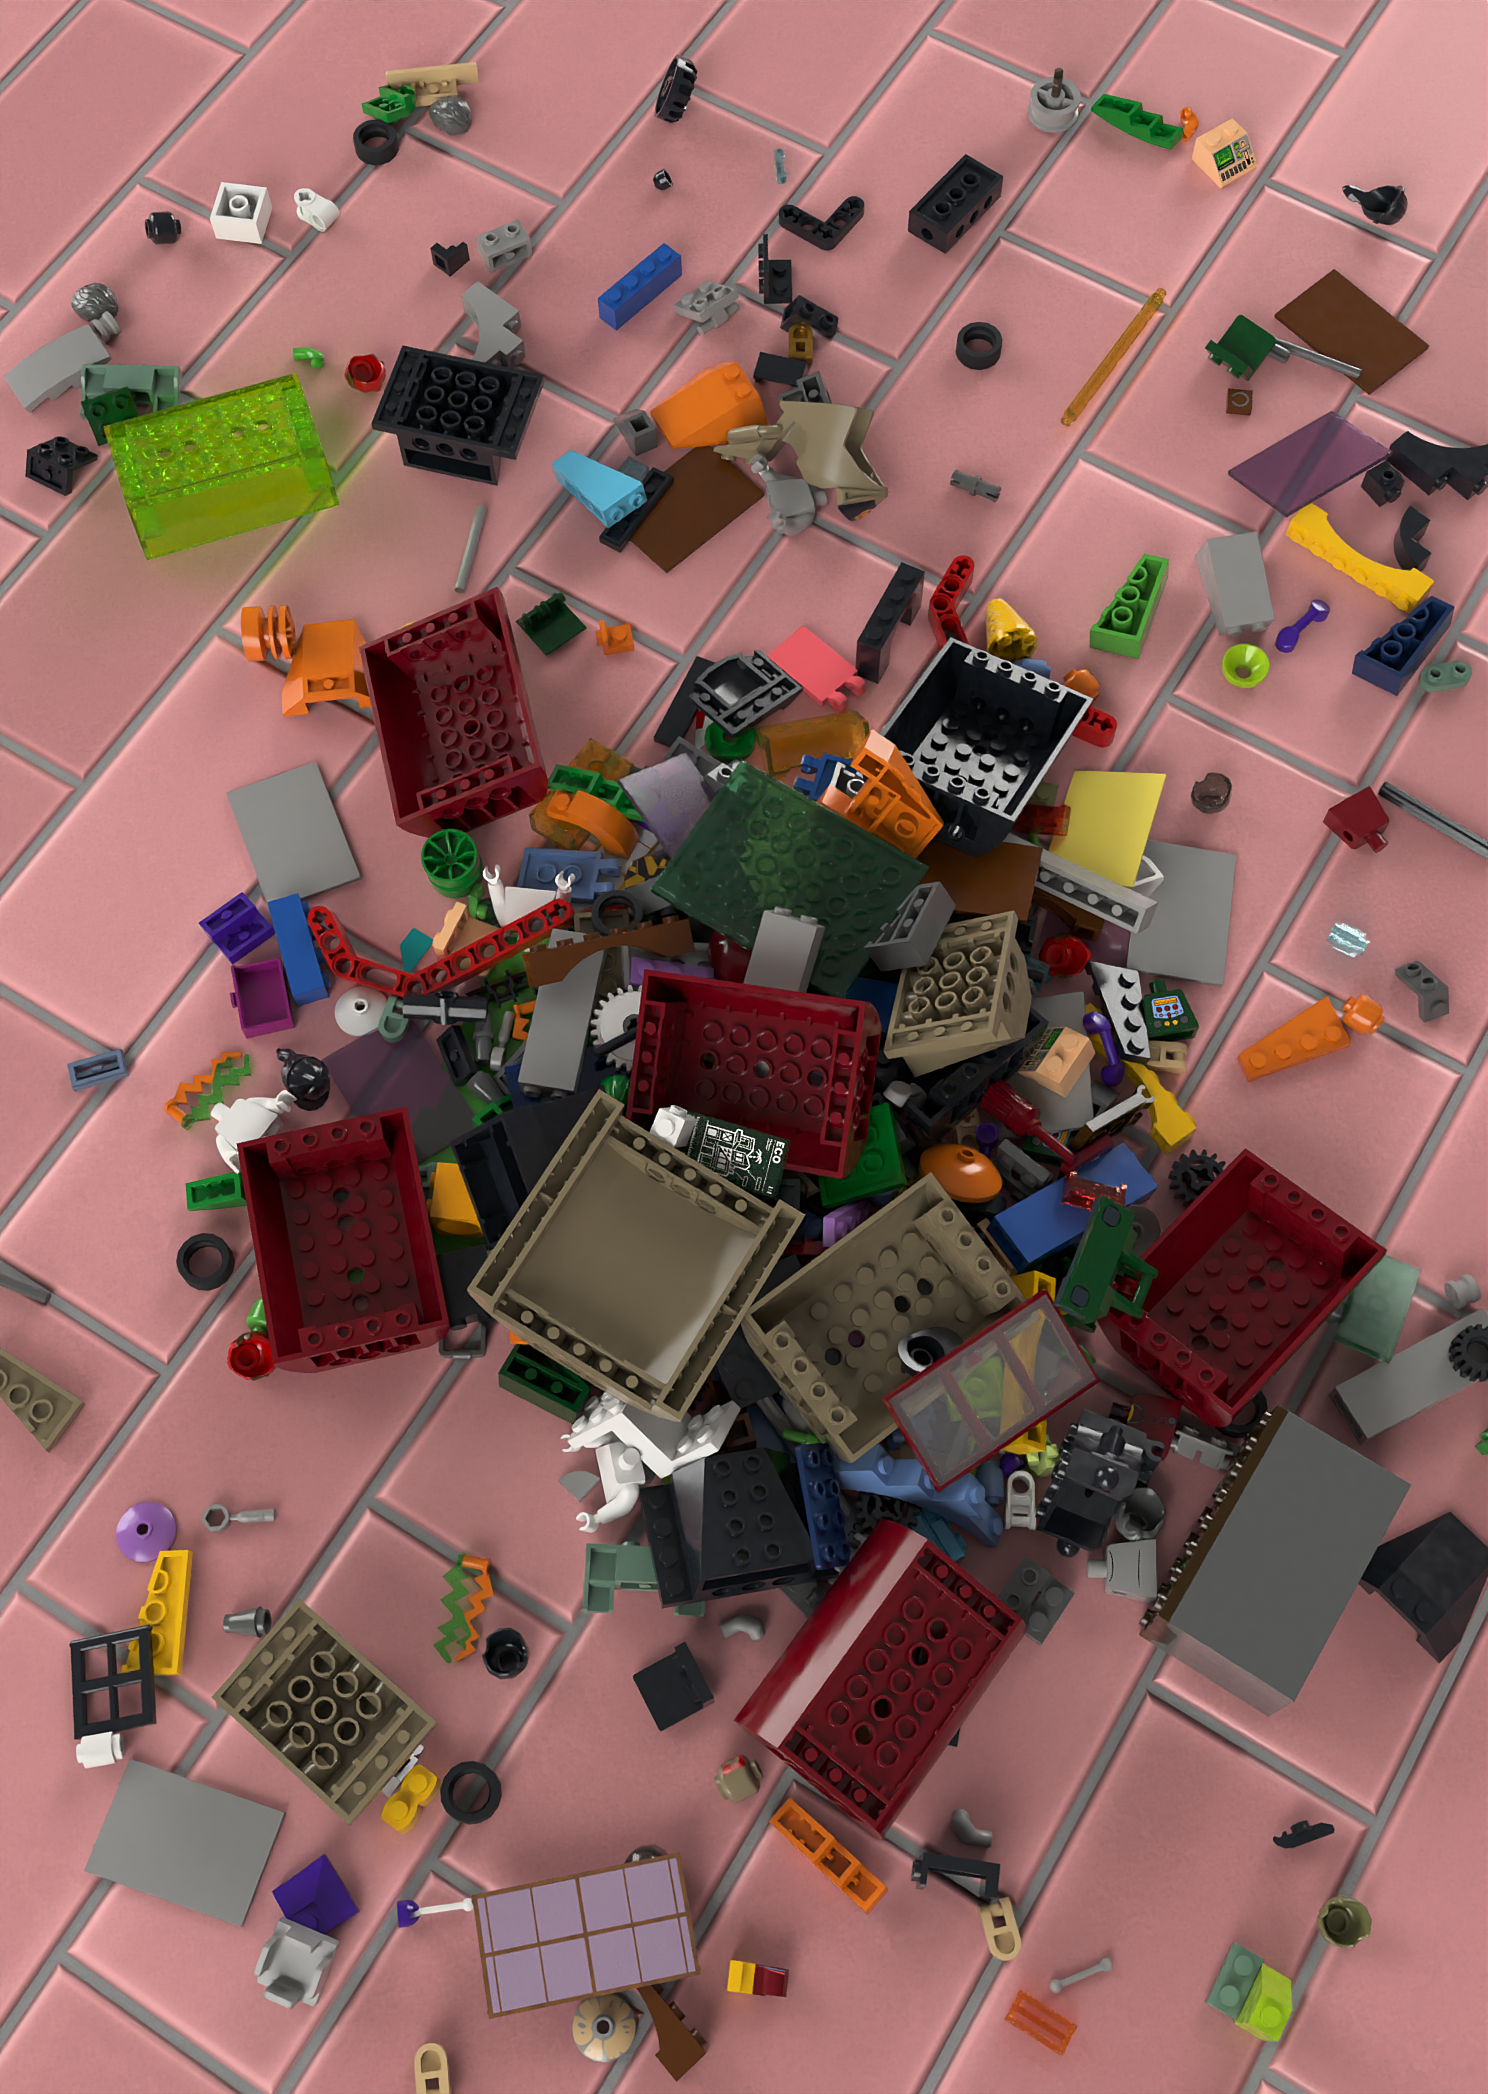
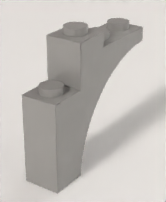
M477 281L461 295L464 312L471 317L480 332L478 347L472 360L513 368L526 357L524 342L515 335L521 328L519 310Z

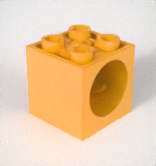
M437 1162L436 1172H431L430 1189H433V1197L427 1200L426 1206L428 1216H430V1225L434 1226L437 1235L484 1238L458 1164Z

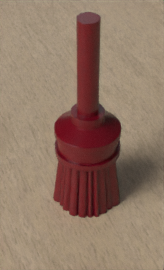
M999 1080L990 1086L981 1098L982 1110L1002 1121L1004 1126L1008 1130H1012L1013 1134L1017 1137H1022L1026 1134L1029 1136L1035 1135L1070 1165L1077 1161L1078 1156L1041 1126L1042 1123L1039 1121L1041 1112L1039 1108L1033 1106L1029 1100L1023 1099L1004 1080Z

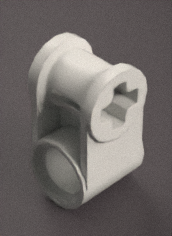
M302 188L295 192L294 200L298 205V217L314 226L318 231L324 232L340 216L339 209L333 202L321 197L311 189Z
M1016 1471L1011 1474L1005 1486L1004 1529L1028 1527L1030 1531H1035V1482L1028 1472ZM1018 1479L1023 1480L1027 1485V1492L1017 1493L1013 1489L1012 1482Z

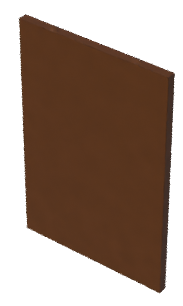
M1335 269L1283 307L1274 316L1317 353L1362 369L1359 379L1344 375L1368 395L1429 348V345Z
M710 445L695 447L664 471L674 477V483L630 540L666 573L764 497L762 490L726 459H722L719 453L713 452L714 449Z
M932 839L914 861L890 854L885 875L881 882L878 902L901 905L917 885L940 881L956 904L953 913L985 917L1015 911L1018 923L1027 924L1029 910L1032 907L1031 902L1036 879L1041 867L1043 847L1001 842L1000 845L988 853L973 857Z

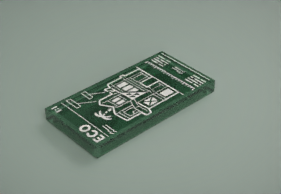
M687 1110V1115L697 1119L687 1145L675 1147V1149L739 1188L771 1198H777L791 1140Z

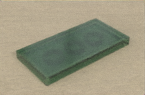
M1385 1255L1378 1265L1347 1297L1333 1340L1389 1364L1392 1360L1421 1270Z

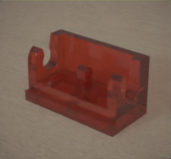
M1027 804L1012 829L1015 833L1067 836L1071 807L1061 804L1060 807Z
M1071 1168L1070 1173L1067 1172L1064 1177L1061 1203L1090 1211L1095 1198L1106 1196L1124 1207L1126 1204L1127 1184L1121 1182L1120 1186H1108L1077 1177V1170Z

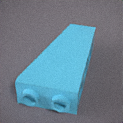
M570 450L552 463L557 481L607 528L619 522L647 501L643 484L640 481L575 451Z

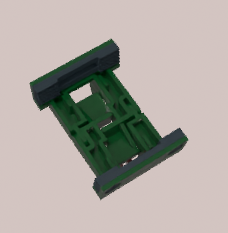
M1106 1196L1095 1198L1080 1242L1072 1244L1027 1271L1035 1270L1056 1278L1055 1291L1060 1278H1063L1053 1305L1057 1306L1070 1329L1077 1327L1089 1333L1095 1332L1097 1327L1095 1325L1096 1319L1107 1316L1110 1306L1132 1317L1142 1318L1144 1301L1152 1280L1156 1279L1159 1273L1157 1269L1131 1252L1138 1233L1131 1227L1136 1214ZM1132 1270L1142 1274L1139 1283L1137 1281L1139 1275L1133 1272ZM1114 1282L1118 1285L1117 1289L1112 1288ZM1045 1318L1040 1333L1045 1335L1053 1334L1054 1331Z

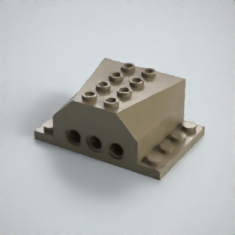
M1015 911L947 924L927 964L921 967L902 969L883 1050L887 1059L903 1057L914 1077H918L1025 1038L1032 996L1025 957L1015 939L1018 923Z
M300 1598L212 1696L223 1709L350 1826L438 1724Z

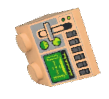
M1233 118L1196 138L1192 160L1220 188L1257 168L1258 164L1248 133Z
M1048 1027L1018 1073L1066 1098L1096 1052L1090 1038L1068 1027Z

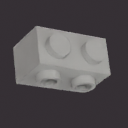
M519 220L507 223L476 237L478 254L490 273L533 256L531 239Z

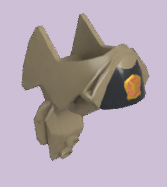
M780 401V408L784 413L775 425L762 426L758 424L732 428L727 434L729 444L714 447L713 452L721 453L722 459L736 461V457L744 458L743 463L754 465L751 462V458L756 454H763L767 461L771 462L786 443L790 444L799 457L796 463L804 480L822 489H837L838 509L852 522L864 517L888 497V487L882 483L862 450L864 439L874 415V411L871 409L832 403Z

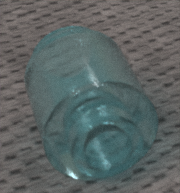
M1336 922L1326 940L1332 944L1331 947L1354 958L1357 953L1363 955L1370 942L1365 939L1367 933L1344 922L1343 924Z

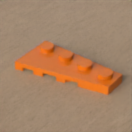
M1325 996L1241 1052L1237 1060L1248 1082L1347 1048L1351 1041L1328 996Z

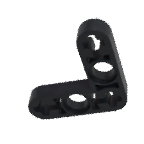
M857 196L848 197L825 222L794 205H784L779 210V224L782 228L814 246L829 251L834 249L863 217L864 201ZM842 220L845 221L847 224L844 226H837L835 222ZM804 225H812L814 228L812 230H804L802 227Z

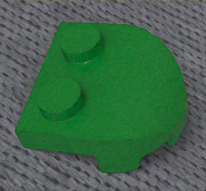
M401 84V89H391L390 85L378 87L380 97L361 103L363 113L372 116L374 119L396 124L399 122V119L409 116L414 111L416 99L414 88L410 85Z

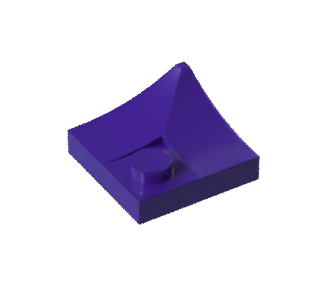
M326 1854L320 1856L305 1869L272 1891L285 1918L324 1935L360 1912Z

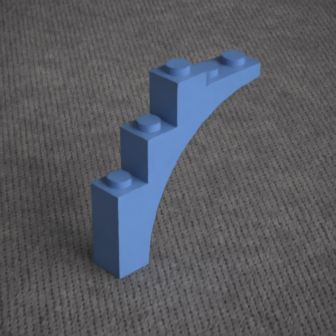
M876 1444L853 1463L845 1462L834 1454V1474L840 1489L876 1493L918 1505L956 1523L974 1535L986 1547L998 1546L1000 1535L1003 1532L1004 1520L984 1500L985 1488L971 1473H967L938 1493L917 1459L894 1460L880 1444Z

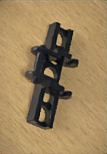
M506 970L507 980L491 986L487 978H484V987L465 993V995L468 997L476 995L484 997V993L488 991L489 996H486L488 1003L493 1001V1004H497L498 1008H501L502 1003L512 999L514 1002H517L516 997H518V993L516 992L529 988L528 981L522 983V979L527 976L526 971L511 976L509 970ZM513 981H517L519 984L515 986ZM499 986L506 987V992L503 994L497 993L496 990Z

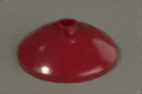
M752 912L735 915L719 925L713 933L708 946V958L711 968H714V973L720 980L744 983L763 914ZM745 940L751 941L749 945L742 944Z

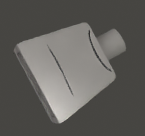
M1156 1539L1107 1545L1103 1551V1559H1087V1577L1104 1578V1593L1153 1603L1157 1598Z

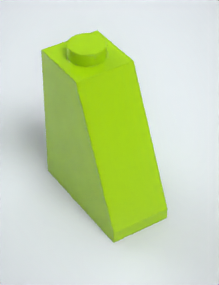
M1262 1963L1240 2014L1233 2023L1262 2041H1279L1292 2012L1291 1980Z

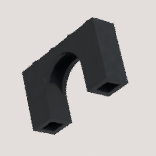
M901 562L857 640L855 668L858 670V676L876 684L880 682L889 665L890 648L899 622L911 626L921 608L925 571Z

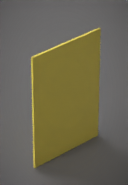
M1074 770L1049 852L1126 888H1133L1167 775Z

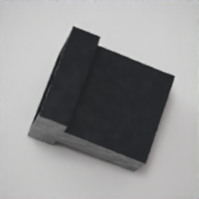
M604 1085L533 1107L530 1104L501 1113L450 1142L489 1250L494 1249L597 1091L600 1089L606 1093Z

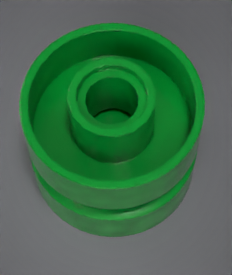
M445 829L434 833L423 845L421 863L433 888L438 893L449 898H461L469 895L474 885L481 884L484 865L474 841L468 834L457 829Z

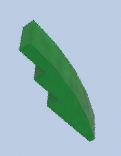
M1103 94L1091 107L1093 113L1109 124L1131 136L1159 147L1172 150L1184 136L1183 128L1164 124L1162 115L1143 111L1141 102Z
M556 764L548 779V789L554 792L557 789L576 794L578 790L586 792L610 804L626 818L646 822L657 801L653 794L630 790L626 783L606 780L599 772Z
M232 1172L185 1183L187 1209L189 1211L247 1206L241 1172L238 1174Z

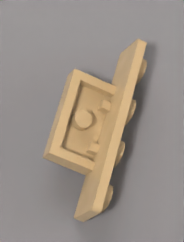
M476 62L386 71L387 84L391 86V89H401V84L410 85L414 88L415 107L432 105L441 97L458 96L457 85L479 83Z

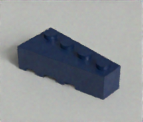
M1434 596L1429 597L1411 611L1405 620L1401 623L1397 622L1390 628L1387 634L1375 639L1369 648L1357 653L1354 659L1352 674L1398 696L1450 627L1455 606Z

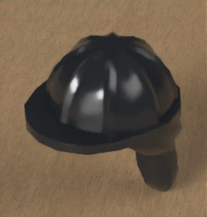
M1353 185L1342 187L1346 198L1352 202H1358L1362 207L1364 215L1368 219L1373 220L1375 224L1393 225L1403 218L1407 210L1408 202L1404 194L1405 188L1401 185L1397 187L1391 185L1381 186L1369 192Z
M278 1048L276 1050L277 1059L285 1063L281 1071L282 1081L287 1091L297 1098L293 1102L298 1108L306 1111H313L322 1107L327 1101L330 1092V1074L324 1062L313 1056L296 1054L289 1048Z

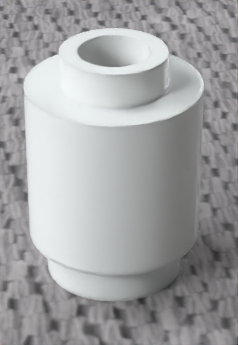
M106 1732L82 1737L81 1744L76 1746L78 1763H83L87 1769L117 1763L118 1759H123L125 1757V1742L122 1733Z

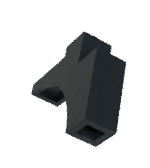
M1406 431L1391 443L1385 457L1387 462L1428 496L1436 489L1440 491L1448 484L1466 500H1469L1475 494L1480 495L1488 487V444L1470 448L1446 447L1430 443Z

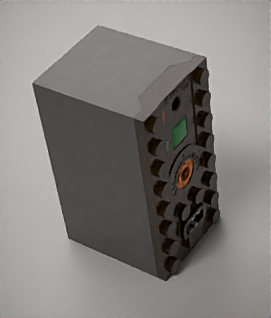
M1279 1405L1272 1412L1266 1410L1258 1425L1244 1438L1240 1445L1241 1449L1234 1456L1226 1470L1228 1474L1219 1482L1212 1494V1497L1215 1498L1212 1508L1207 1506L1204 1508L1197 1521L1201 1523L1197 1534L1192 1531L1183 1545L1186 1548L1184 1557L1182 1559L1179 1557L1175 1559L1168 1573L1172 1574L1168 1585L1162 1582L1157 1590V1601L1153 1611L1147 1608L1139 1622V1625L1143 1627L1139 1634L1141 1637L1268 1717L1295 1701L1411 1486L1410 1483Z

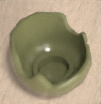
M1337 1896L1323 1904L1319 1910L1317 1922L1323 1938L1333 1946L1353 1948L1362 1939L1369 1937L1372 1919L1367 1908L1358 1900L1346 1896Z

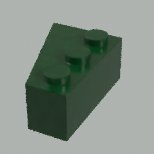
M516 1344L498 1372L499 1387L571 1424H574L585 1411L583 1407L590 1399V1388L576 1373L529 1344Z

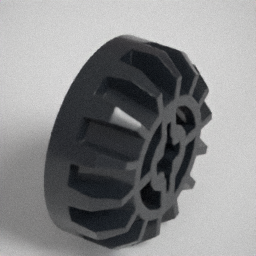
M676 55L673 58L657 98L654 113L656 118L668 123L677 122L682 118L683 112L686 111L687 103L691 99L690 96L697 79L696 74L698 71L691 60L680 55Z

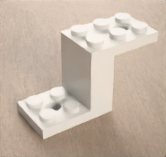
M605 1392L599 1397L593 1396L587 1401L583 1407L585 1412L572 1425L571 1429L573 1432L567 1442L574 1449H577L612 1431L629 1448L636 1449L640 1454V1459L662 1479L697 1460L719 1451L741 1408L732 1400L722 1406L716 1405L702 1416L699 1414L692 1418L686 1412L680 1422H674L639 1410Z

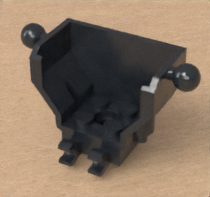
M1083 1409L1077 1423H1071L1066 1437L1064 1436L1058 1452L1060 1457L1058 1462L1056 1461L1050 1476L1052 1482L1050 1487L1048 1486L1043 1500L1040 1501L1035 1517L1040 1519L1036 1530L1057 1538L1056 1548L1064 1557L1075 1556L1080 1548L1089 1552L1101 1548L1105 1542L1118 1501L1125 1499L1128 1501L1131 1499L1138 1477L1145 1481L1150 1480L1153 1472L1146 1470L1143 1465L1152 1468L1159 1465L1161 1458L1154 1456L1151 1451L1161 1454L1165 1447L1162 1442L1146 1439L1147 1433L1124 1425L1118 1419L1106 1418Z

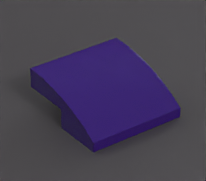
M243 892L199 922L200 927L232 965L276 934L274 928L259 913L256 906Z

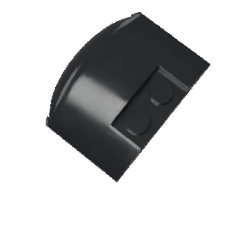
M754 650V656L743 657L742 652L737 653L707 668L696 680L688 700L731 738H738L747 735L749 729L780 708L784 710L799 696L804 687L761 650Z

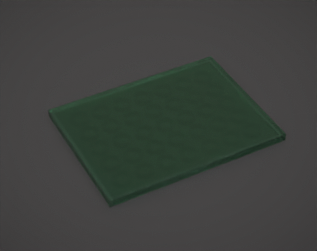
M741 759L653 884L651 892L753 952L764 910H774L775 906L791 910V916L801 918V915H806L818 919L817 924L825 926V930L808 985L825 996L845 998L871 959L864 947L869 942L874 944L883 933L880 928L885 923L890 925L899 915L896 911L897 908L914 888L921 884L929 872V866Z

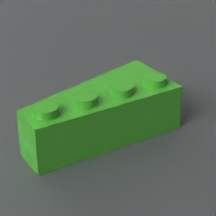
M1148 554L1142 556L1127 577L1124 586L1116 592L1114 600L1108 607L1106 606L1101 613V618L1091 627L1090 648L1137 659L1140 658L1168 579L1169 559Z

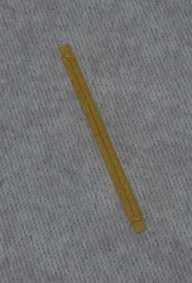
M1158 288L1155 293L1151 294L1150 298L1141 308V311L1135 316L1064 411V416L1061 418L1063 425L1070 426L1073 421L1077 420L1089 400L1092 399L1118 361L1146 326L1149 319L1152 318L1162 305L1163 299L1167 295L1163 288Z

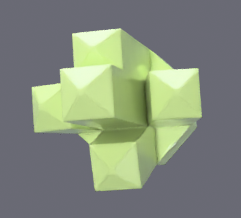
M1046 1434L1045 1451L1029 1453L1024 1458L1026 1470L1036 1478L1047 1477L1060 1457L1057 1444H1051L1049 1434Z

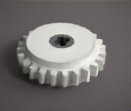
M628 985V991L625 993L619 987L617 988V996L614 997L609 992L607 994L608 1002L600 1000L599 1006L602 1010H594V1016L598 1020H591V1026L597 1028L590 1032L591 1037L598 1038L593 1042L594 1048L630 1030L631 1025L637 1026L642 985L639 986L638 991H633L632 986ZM635 1040L607 1054L606 1064L610 1065L614 1061L617 1071L622 1066H625L627 1074H630L633 1064Z

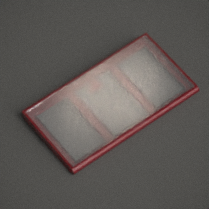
M1042 1289L881 1398L938 1493L1100 1382L1057 1306L1053 1305L1054 1301L1047 1290Z

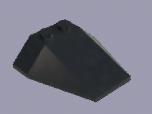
M1449 1512L1378 1546L1358 1584L1369 1595L1376 1591L1420 1634L1416 1641L1440 1663L1461 1641L1488 1578V1547L1456 1516Z

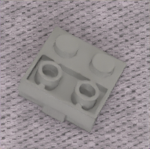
M705 281L692 293L682 296L680 301L673 306L676 314L702 322L703 324L698 326L697 330L700 335H704L711 329H717L726 323L728 317L739 310L738 304L733 302L739 296L734 288L712 281Z

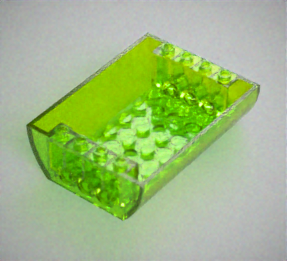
M297 372L103 426L125 503L147 560L340 505ZM261 424L268 425V427L264 430L257 429V427ZM237 431L244 432L243 435L239 437L232 436ZM188 445H195L192 450H184ZM163 452H171L167 457H159Z

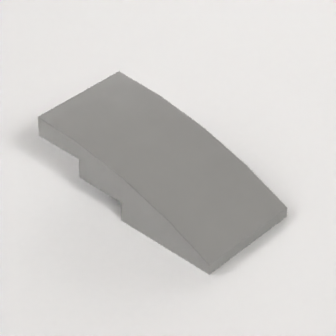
M87 324L44 345L23 359L7 372L4 377L24 409L32 412L47 397L54 401L70 386H73L75 389L80 388L83 364L105 365L112 357L93 328Z

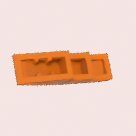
M790 1797L769 1820V1823L867 1915L887 1893L888 1888L869 1872L858 1859Z

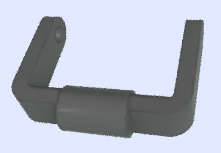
M486 1324L481 1325L480 1350H471V1348L444 1350V1337L439 1341L440 1356L442 1358H453V1360H471V1358L484 1357L486 1354L487 1338Z

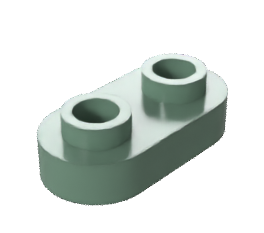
M1463 661L1428 665L1419 676V684L1428 692L1462 688L1469 682L1472 670Z

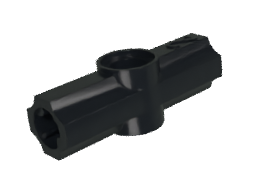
M439 991L433 995L404 994L403 1018L433 1020L434 1023L439 1025H452L458 1021L487 1022L488 998L458 996L457 993L452 991Z

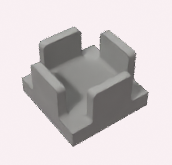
M280 1918L273 1936L262 1948L254 1974L258 1976L256 1982L267 1986L263 1997L289 2009H292L299 2001L315 2007L319 2003L340 1941L287 1918Z

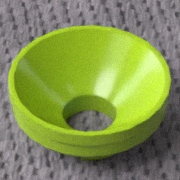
M1238 644L1231 647L1224 654L1222 660L1224 677L1231 684L1241 688H1251L1262 683L1270 668V662L1265 652L1251 644ZM1239 668H1244L1249 671L1250 676L1248 678H1240L1235 671Z

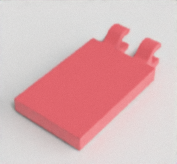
M801 626L767 656L804 687L803 692L821 707L829 703L838 713H841L848 706L845 704L848 698L840 692L844 687L849 689L856 697L861 696L865 692L863 686L866 682L858 676V670L805 626Z

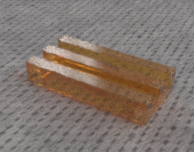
M1022 1990L1018 1991L1008 2014L1004 2018L1005 2021L1060 2056H1063L1077 2028V2025ZM1024 2000L1068 2028L1066 2034L1021 2007V2002ZM1016 2012L1062 2041L1059 2046L1014 2018Z

